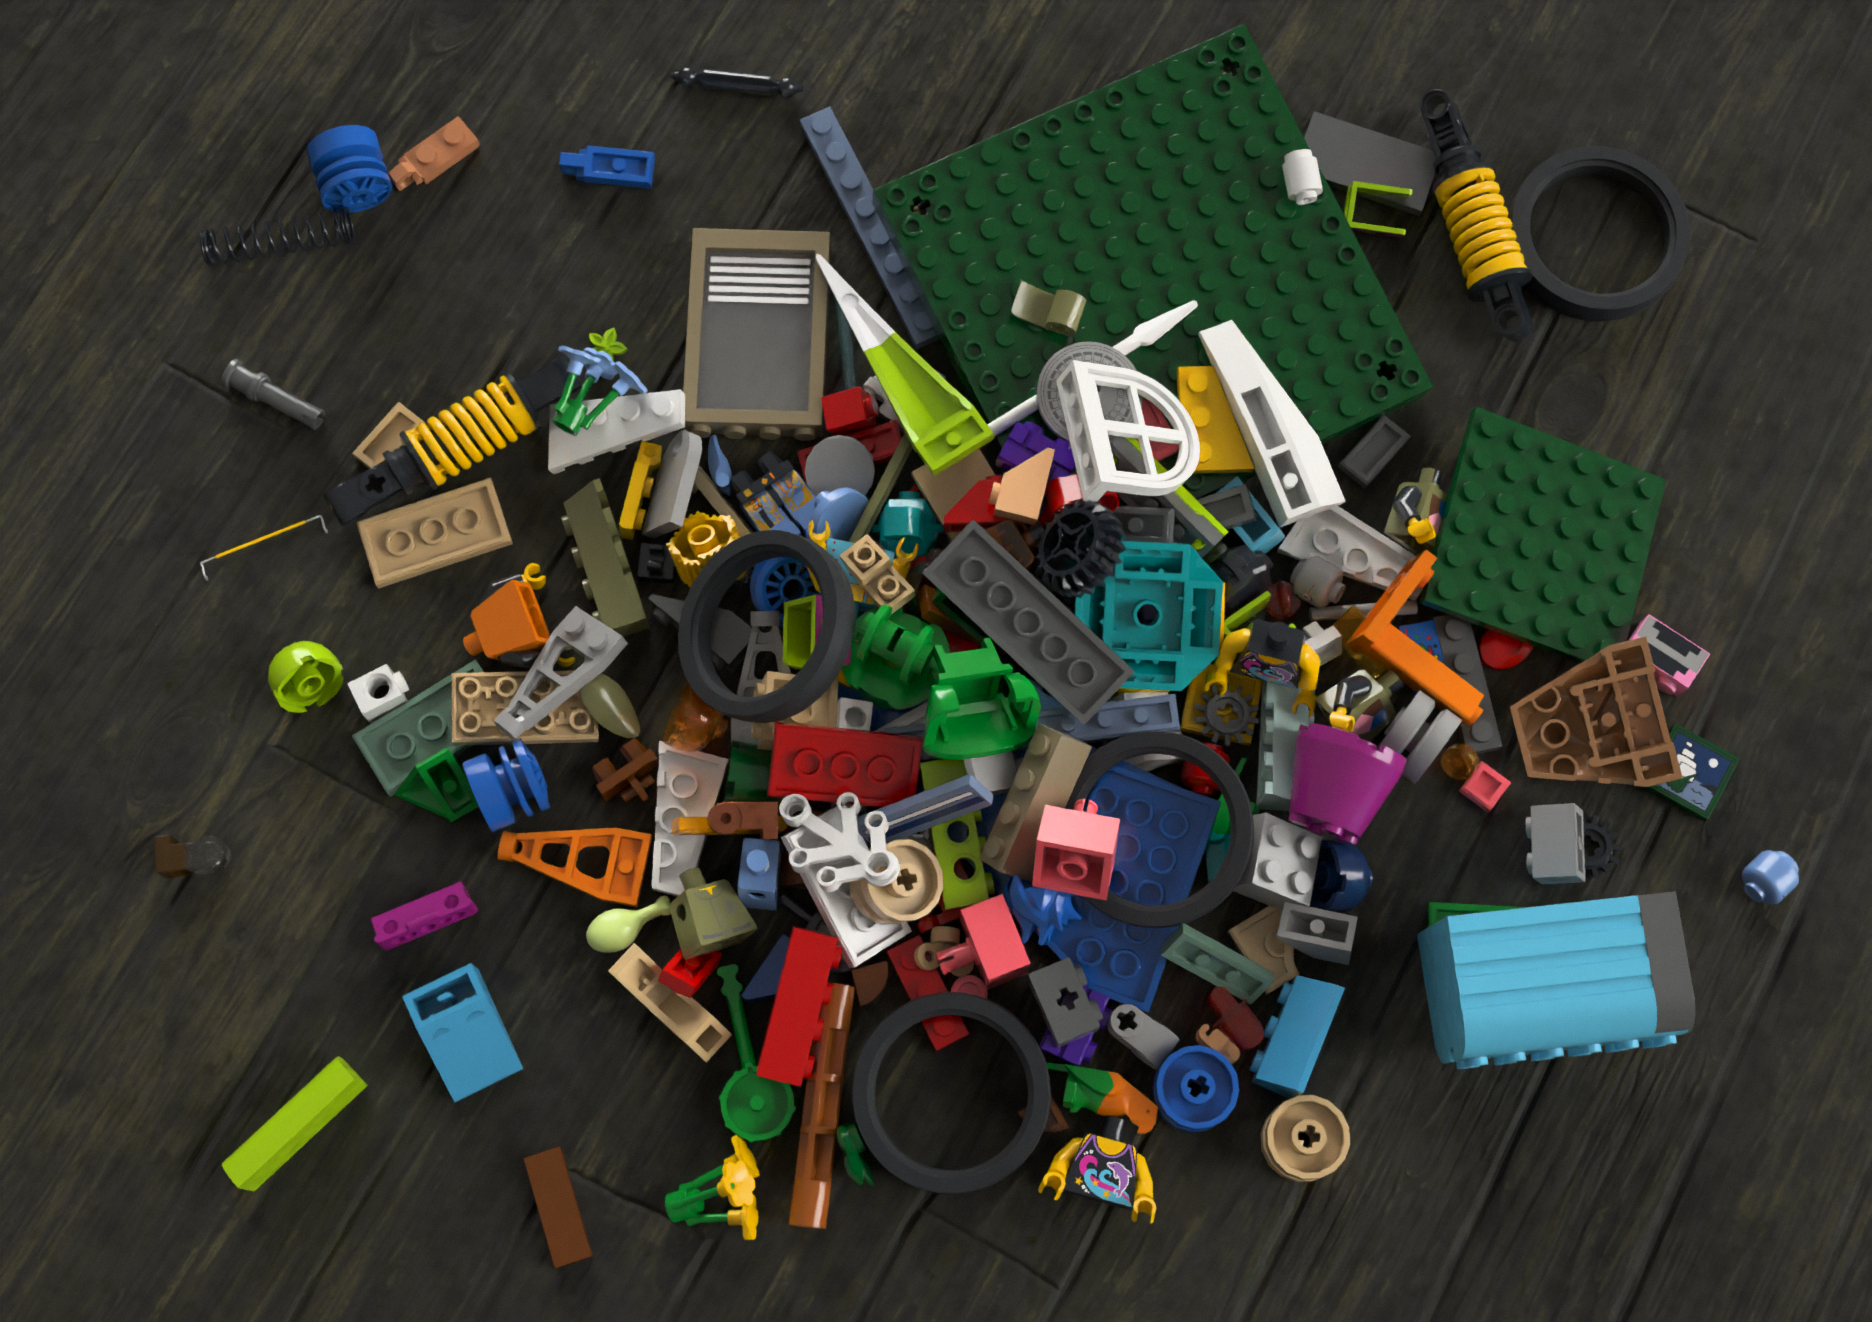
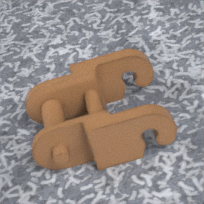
M1204 1024L1195 1034L1197 1044L1216 1049L1230 1061L1231 1065L1239 1059L1240 1051L1228 1037L1218 1029H1215L1207 1036L1205 1033L1209 1030V1025Z

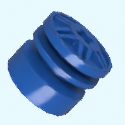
M359 125L339 126L317 135L308 144L307 155L315 177H317L316 186L320 192L319 196L324 208L330 211L334 209L337 213H340L341 208L344 209L345 207L350 213L360 212L382 203L391 194L392 184L387 168L382 161L383 154L375 131L366 126Z
M521 738L512 742L517 757L511 759L506 747L503 745L499 747L501 764L494 766L486 753L463 762L473 794L492 832L515 823L512 806L516 804L521 806L528 817L534 815L529 802L530 798L535 797L541 811L551 807L548 800V785L539 763Z

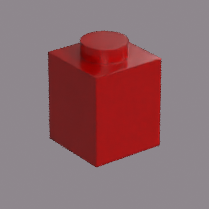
M858 386L821 397L826 428L834 436H846L877 426L875 416L879 415L878 403L876 398L862 387Z

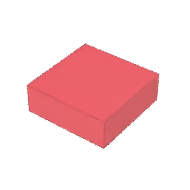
M1481 761L1459 792L1488 813L1511 782Z

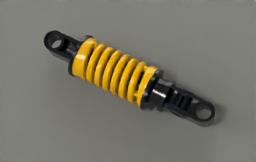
M1430 90L1420 101V111L1428 131L1430 145L1437 157L1433 162L1435 173L1439 174L1440 178L1433 184L1432 191L1434 196L1437 197L1440 207L1443 208L1442 215L1446 220V227L1450 231L1449 236L1454 243L1453 247L1458 255L1457 259L1462 267V274L1467 279L1468 298L1473 302L1486 301L1494 328L1510 341H1522L1530 335L1533 327L1521 288L1531 281L1532 273L1524 264L1525 259L1523 254L1520 253V245L1515 241L1517 238L1514 230H1511L1513 226L1511 219L1507 218L1508 210L1503 206V196L1499 194V184L1494 182L1496 169L1493 164L1480 161V150L1477 146L1472 145L1470 135L1462 120L1457 104L1443 90ZM1445 103L1444 110L1438 115H1433L1435 108ZM1513 316H1519L1518 325L1512 330H1507L1506 324L1508 320Z
M562 356L553 360L520 382L507 370L500 377V384L498 386L494 382L487 384V393L483 390H477L474 392V399L466 396L462 399V405L459 403L452 404L450 407L451 413L448 410H442L439 412V419L430 417L427 419V425L419 423L412 430L400 432L402 445L394 449V451L387 450L383 452L384 461L323 494V498L339 524L345 526L353 522L373 507L402 490L409 496L414 493L415 487L426 483L435 491L439 488L438 486L445 483L447 479L446 474L449 473L451 476L459 474V465L464 470L471 468L472 462L469 456L474 462H481L483 454L480 449L487 456L493 455L495 448L492 442L498 449H503L506 447V441L503 436L509 442L514 443L518 439V432L522 435H527L536 429L540 430L542 425L537 412L560 400L569 372H567L569 363L566 358ZM577 376L571 394L582 387ZM372 477H376L379 481L386 480L382 485L384 490L382 493L378 494L375 490L368 491V488L372 485L370 481Z

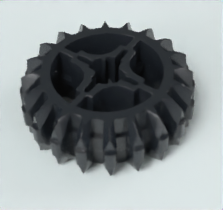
M1078 499L1074 505H1065L1063 512H1054V519L1051 522H1045L1046 529L1044 533L1038 534L1041 539L1040 543L1033 547L1037 554L1034 558V564L1037 567L1036 574L1045 583L1047 588L1062 596L1081 598L1084 593L1093 595L1095 586L1105 587V578L1107 576H1115L1112 571L1114 566L1122 563L1118 556L1126 550L1122 541L1127 536L1122 530L1123 524L1113 514L1112 510L1091 500L1086 502Z

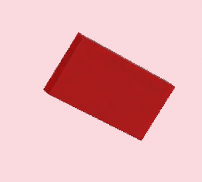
M775 721L767 796L785 798L791 794H800L807 800L836 803L840 795L850 792L857 796L860 805L873 807L888 806L916 795L923 738L916 735Z

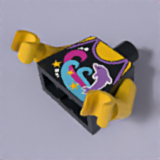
M1257 619L1253 620L1246 629L1243 628L1231 632L1225 637L1215 661L1217 668L1210 669L1206 674V691L1209 690V686L1212 683L1218 682L1220 683L1219 695H1224L1227 691L1228 682L1226 671L1230 670L1232 673L1295 689L1299 687L1301 691L1296 694L1292 712L1296 715L1299 704H1305L1310 709L1308 717L1313 715L1316 706L1315 699L1317 697L1312 691L1316 690L1320 659L1312 647L1305 644V632L1291 628L1283 622L1271 623Z
M1105 1116L1100 1136L1086 1132L1083 1138H1072L1055 1154L1050 1168L1038 1189L1039 1193L1042 1194L1044 1187L1050 1186L1056 1191L1054 1200H1058L1062 1192L1127 1210L1133 1208L1131 1216L1133 1222H1137L1139 1212L1147 1213L1150 1216L1149 1223L1152 1224L1154 1222L1156 1204L1153 1201V1181L1146 1160L1141 1154L1137 1153L1136 1145L1122 1142L1127 1121L1114 1116Z

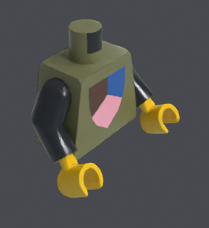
M1423 468L1421 470L1419 483L1403 482L1399 485L1384 531L1385 534L1415 555L1424 550L1433 553L1448 497L1446 493L1439 489L1442 472L1433 468Z
M1358 670L1348 678L1340 680L1337 685L1318 696L1315 700L1330 727L1357 734L1360 739L1374 744L1377 734L1395 718L1396 712L1389 698L1404 687V684L1392 670H1389L1377 681L1366 670Z

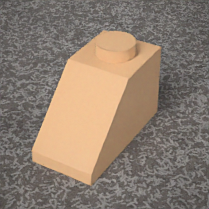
M1047 448L1004 473L1001 484L993 483L989 503L995 505L993 515L1031 525L1036 524L1055 449Z

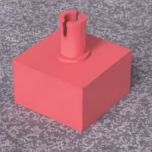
M1085 799L1077 800L1074 804V810L1045 805L1036 842L1032 886L1107 900L1115 861L1120 819L1097 815L1098 805L1092 800H1089L1086 812L1083 810Z
M1003 894L962 909L960 924L965 934L966 942L940 952H935L938 964L941 963L940 969L943 975L974 962L979 969L987 990L1028 974L1030 967L1029 958Z

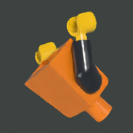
M531 563L527 565L523 575L515 573L489 584L479 601V606L471 612V619L476 631L463 638L464 646L470 655L476 656L484 651L488 658L499 660L505 666L532 667L550 637L533 589L538 590L544 587L546 576L543 575L539 578L530 577L540 572L538 564ZM559 656L556 662L560 666L568 667L574 663L575 658L564 659Z

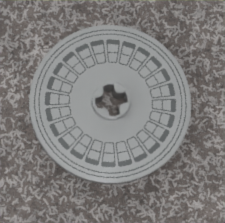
M1098 342L1071 344L1056 352L1042 369L1036 389L1037 405L1045 424L1059 438L1070 442L1056 381L1073 360L1137 371L1124 354L1109 345ZM1096 385L1104 419L1135 424L1127 390ZM1138 394L1140 406L1142 408L1143 396ZM1108 435L1110 444L1120 436Z

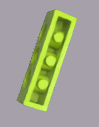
M942 759L920 763L924 791L967 775L963 759ZM980 809L931 827L935 856L943 871L942 897L945 910L972 906L988 900V895L995 894L991 872L984 873L983 862L979 859L986 843L985 836L978 837L976 822L982 821ZM954 823L965 825L968 829V838L961 843L951 841L947 835V829L950 825ZM968 859L973 863L975 872L971 878L963 880L955 875L954 864L958 860Z

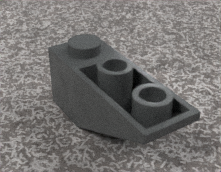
M651 595L648 599L653 609L651 612L653 617L662 625L667 627L671 623L679 630L681 612L685 601ZM717 608L712 623L710 636L711 657L715 668L721 670L725 667L729 672L733 673L745 660L752 627L732 611Z

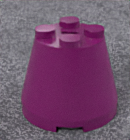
M1310 723L1308 728L1300 724L1295 740L1289 808L1290 816L1288 820L1297 825L1304 826L1303 829L1324 837L1325 832L1335 835V839L1340 842L1356 846L1358 839H1360L1401 777L1407 761L1406 758L1387 746H1381L1380 750H1376L1377 746L1375 744L1360 739L1359 735L1315 723Z

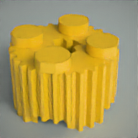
M697 511L695 515L689 514V518L684 519L683 526L678 528L679 532L674 533L675 537L671 538L670 542L667 543V547L681 580L688 587H691L708 561L726 545L740 538V535L730 515H720L717 517L714 514L712 517H709V515ZM747 570L743 572L736 580H739L742 577H744Z

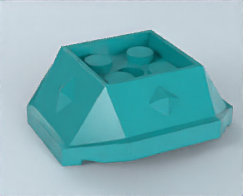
M1122 541L1126 550L1118 556L1122 563L1115 565L1112 570L1115 576H1107L1105 578V587L1095 586L1093 595L1084 593L1081 598L1075 597L1074 615L1135 671L1120 688L1182 691L1219 655L1223 581L1190 544ZM1145 604H1151L1156 610L1154 620L1147 624L1140 623L1137 618L1139 608Z

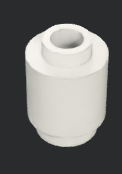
M1309 149L1296 150L1286 154L1282 169L1288 199L1296 201L1298 205L1315 202L1317 196L1323 192L1317 158L1312 156V151Z

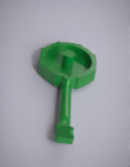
M736 964L719 967L717 974L724 980L721 992L727 999L742 1070L734 1072V1075L726 1083L722 1094L719 1096L725 1127L737 1136L748 1140L749 1143L766 1141L776 1136L780 1137L792 1119L793 1113L796 1112V1107L794 1106V1096L790 1084L756 1076L757 1064L741 998L743 986L736 980L739 968Z

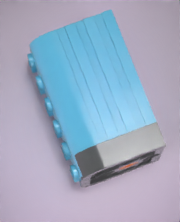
M1676 891L1447 916L1417 934L1435 1048L1443 1064L1456 1063L1457 1069L1488 1065V1059L1493 1058L1494 1065L1517 1063V1061L1526 1060L1525 1055L1530 1054L1531 1061L1554 1059V1057L1564 1056L1563 1050L1568 1051V1057L1602 1052L1601 1046H1605L1606 1053L1639 1048V1042H1642L1643 1049L1662 1047L1677 1043L1676 1036L1688 1034L1694 1027L1695 997Z

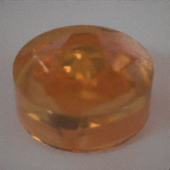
M1463 743L1451 744L1441 756L1443 770L1456 780L1469 779L1479 768L1480 762L1477 753L1470 746Z

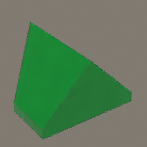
M448 747L415 765L394 794V796L449 819L450 822L479 807L464 770Z

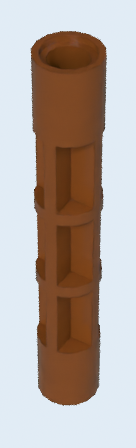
M833 983L829 1004H821L818 1019L824 1020L819 1042L812 1041L810 1056H814L815 1060L810 1079H806L800 1141L789 1216V1225L815 1229H826L837 1129L855 988L849 985Z

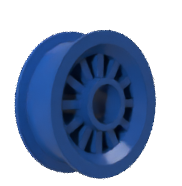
M777 557L758 563L750 580L751 598L758 611H777L776 609L782 604L781 611L779 612V627L782 628L784 602L804 598L806 595H821L816 590H808V587L814 585L811 579L805 580L809 576L807 566L800 572L801 565L805 564L801 560L791 557ZM788 563H793L791 572ZM781 566L783 574H780L776 568ZM771 574L777 578L776 581L769 580ZM796 579L799 584L797 593L791 597H785L783 593L785 583ZM766 586H772L774 589L766 591ZM776 597L771 603H769V598Z

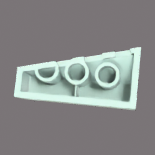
M1267 681L1262 683L1256 805L1259 809L1289 811L1296 736L1300 724L1308 728L1310 723H1314V712L1311 717H1308L1310 710H1308L1307 705L1299 704L1296 715L1292 712L1296 694L1301 691L1299 687L1295 689Z

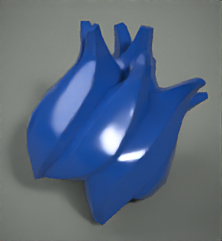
M1017 875L1014 878L1008 876L1004 885L1003 896L1010 913L1016 918L1021 927L1022 944H1025L1032 932L1037 929L1040 933L1038 944L1041 946L1043 944L1050 945L1054 926L1058 930L1063 931L1062 925L1069 927L1068 919L1081 920L1082 917L1073 909L1071 904V896H1075V894L1032 886L1033 881L1029 882L1020 879Z

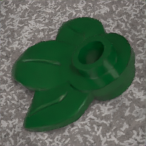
M857 1123L840 1125L837 1129V1141L845 1155L844 1166L848 1176L857 1186L863 1185V1178L869 1185H875L870 1167L862 1154L869 1150L860 1134Z

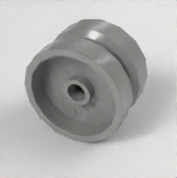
M1421 690L1415 695L1407 708L1402 707L1384 732L1386 736L1376 749L1380 750L1381 746H1387L1400 754L1404 749L1409 751L1410 753L1406 757L1407 761L1402 775L1414 784L1424 774L1462 721L1454 713L1445 709L1440 711L1431 724L1427 723L1425 720L1434 709L1435 700Z

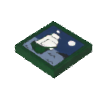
M1675 723L1670 728L1669 735L1675 746L1683 779L1643 788L1705 822L1713 812L1740 759Z

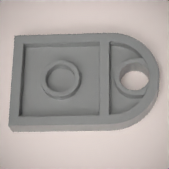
M682 430L672 439L667 447L656 477L642 535L655 539L683 526L702 453V440L699 435Z

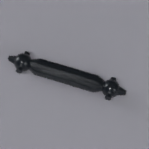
M684 67L680 71L671 73V78L679 81L684 87H692L697 84L703 89L767 96L779 93L780 96L789 98L796 93L803 92L804 88L796 84L789 77H784L778 81L772 76L710 69L696 72L691 67Z

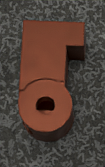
M723 802L714 805L708 812V825L717 834H732L737 829H760V839H778V802Z

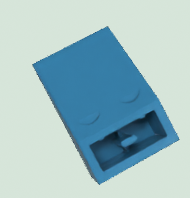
M472 963L402 996L414 1025L454 1102L523 1069L479 969Z

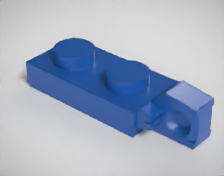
M587 145V149H580L579 154L561 152L559 166L562 174L574 175L576 180L588 183L652 189L656 157L655 153L648 151Z

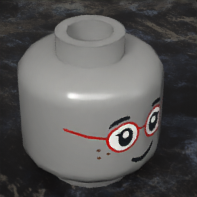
M1313 556L1308 560L1302 559L1296 565L1290 578L1294 594L1317 608H1323L1330 602L1337 603L1346 588V585L1342 583L1343 571L1320 556Z

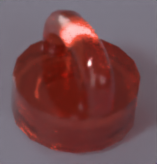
M1281 580L1269 588L1268 591L1271 597L1266 608L1270 614L1277 618L1286 619L1298 611L1301 598L1294 594L1293 584Z

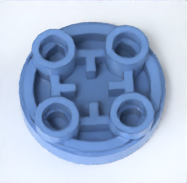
M839 488L831 493L829 491H822L815 498V510L810 519L814 523L813 532L815 534H822L826 529L825 522L827 521L830 527L829 538L848 542L869 500L853 488ZM807 529L805 537L811 540Z

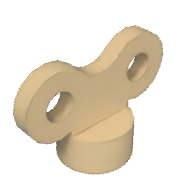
M948 926L932 928L930 943H924L915 950L914 959L917 966L924 971H931L939 967L941 963L938 964L935 952H940L960 944V930ZM925 952L931 955L930 962L925 959ZM974 962L950 972L958 977L965 976L973 970Z

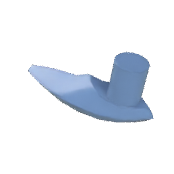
M711 435L708 445L709 471L717 488L723 494L730 497L732 491L730 483L732 472L728 460L719 447L717 435Z

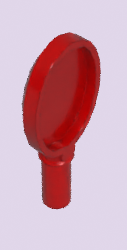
M1488 630L1480 640L1478 653L1480 661L1489 669L1506 670L1522 662L1529 655L1533 646Z

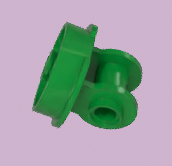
M883 604L880 608H873L855 620L850 664L843 666L842 672L848 685L854 688L866 701L873 702V705L890 710L907 709L929 699L931 689L927 681L930 667H937L933 656L934 645L942 644L945 654L950 653L949 644L942 628L936 624L928 625L918 617L903 613L902 607L891 615L892 607ZM885 660H887V661H889V662H891V663H893V664H895V665H897V666H899V667L889 666V665L886 663Z

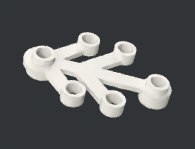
M850 792L843 793L836 802L842 818L843 833L812 814L811 807L803 795L791 794L782 800L779 810L787 825L791 827L803 826L830 844L829 846L812 849L798 847L792 850L789 855V862L795 872L806 873L812 868L813 864L851 858L859 863L838 869L833 866L821 868L817 873V881L823 891L833 892L840 887L841 883L865 879L873 886H886L897 878L900 865L897 857L886 849L885 833L888 831L889 823L883 812L872 811L867 814L864 820L871 837L870 852L859 843L857 815L861 810V805L855 794ZM854 802L851 808H843L846 803ZM802 811L800 815L792 817L795 812ZM876 820L882 821L881 825L878 827L871 826V824ZM807 857L805 862L801 864L795 863L798 858ZM879 867H887L883 872L875 873ZM827 876H835L833 881L829 883L823 882Z

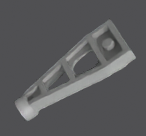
M575 606L551 633L509 706L493 722L510 738L516 740L524 730H529L601 674L626 647L627 641L622 635ZM567 648H571L585 657L583 664L567 676L561 677L553 671L554 664L560 654ZM548 679L557 687L551 694L536 704L530 698L541 680Z
M750 611L752 629L737 696L753 697L756 683H761L763 680L757 679L754 675L756 656L760 651H772L776 655L778 672L792 674L790 667L785 666L782 662L783 640L779 629V611ZM759 626H772V629L764 633L760 631ZM731 718V744L732 740L758 744V739L751 738L752 722Z

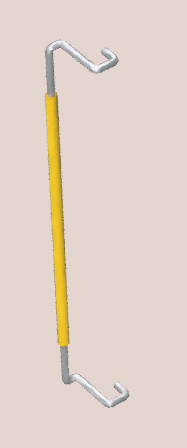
M318 515L306 521H301L200 562L205 580L208 581V577L205 575L202 563L225 556L319 517L325 532L328 533L323 517Z

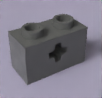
M1070 957L1028 974L1027 981L1056 1048L1099 1030L1100 1025L1098 1021L1103 1019V1016L1095 998L1088 1000L1083 988L1088 982L1079 963L1073 965ZM1065 992L1068 998L1073 996L1076 998L1071 1010H1068L1066 1005L1059 1006L1057 1004L1061 999V993Z

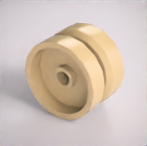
M893 840L886 843V849L897 857L900 871L892 883L886 886H873L865 879L849 882L850 895L855 907L867 919L880 925L900 924L919 919L929 914L936 906L943 890V871L937 857L925 845L914 840ZM881 866L875 873L883 872L887 867Z
M1298 1095L1278 1105L1265 1119L1260 1133L1261 1150L1268 1165L1281 1177L1294 1182H1312L1334 1172L1345 1160L1350 1146L1349 1126L1342 1112L1330 1101L1315 1095ZM1305 1133L1308 1135L1310 1141L1306 1147L1303 1146L1304 1140H1298V1134Z

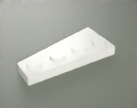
M679 389L617 397L593 421L588 430L581 428L577 436L570 435L554 425L553 419L558 413L554 410L557 404H551L548 470L552 474H557L565 471L567 466L576 463L582 465L593 461L594 457L609 451L615 453L626 449L625 445L642 440L645 442L684 428L685 393ZM603 399L582 401V404L588 408L586 415Z

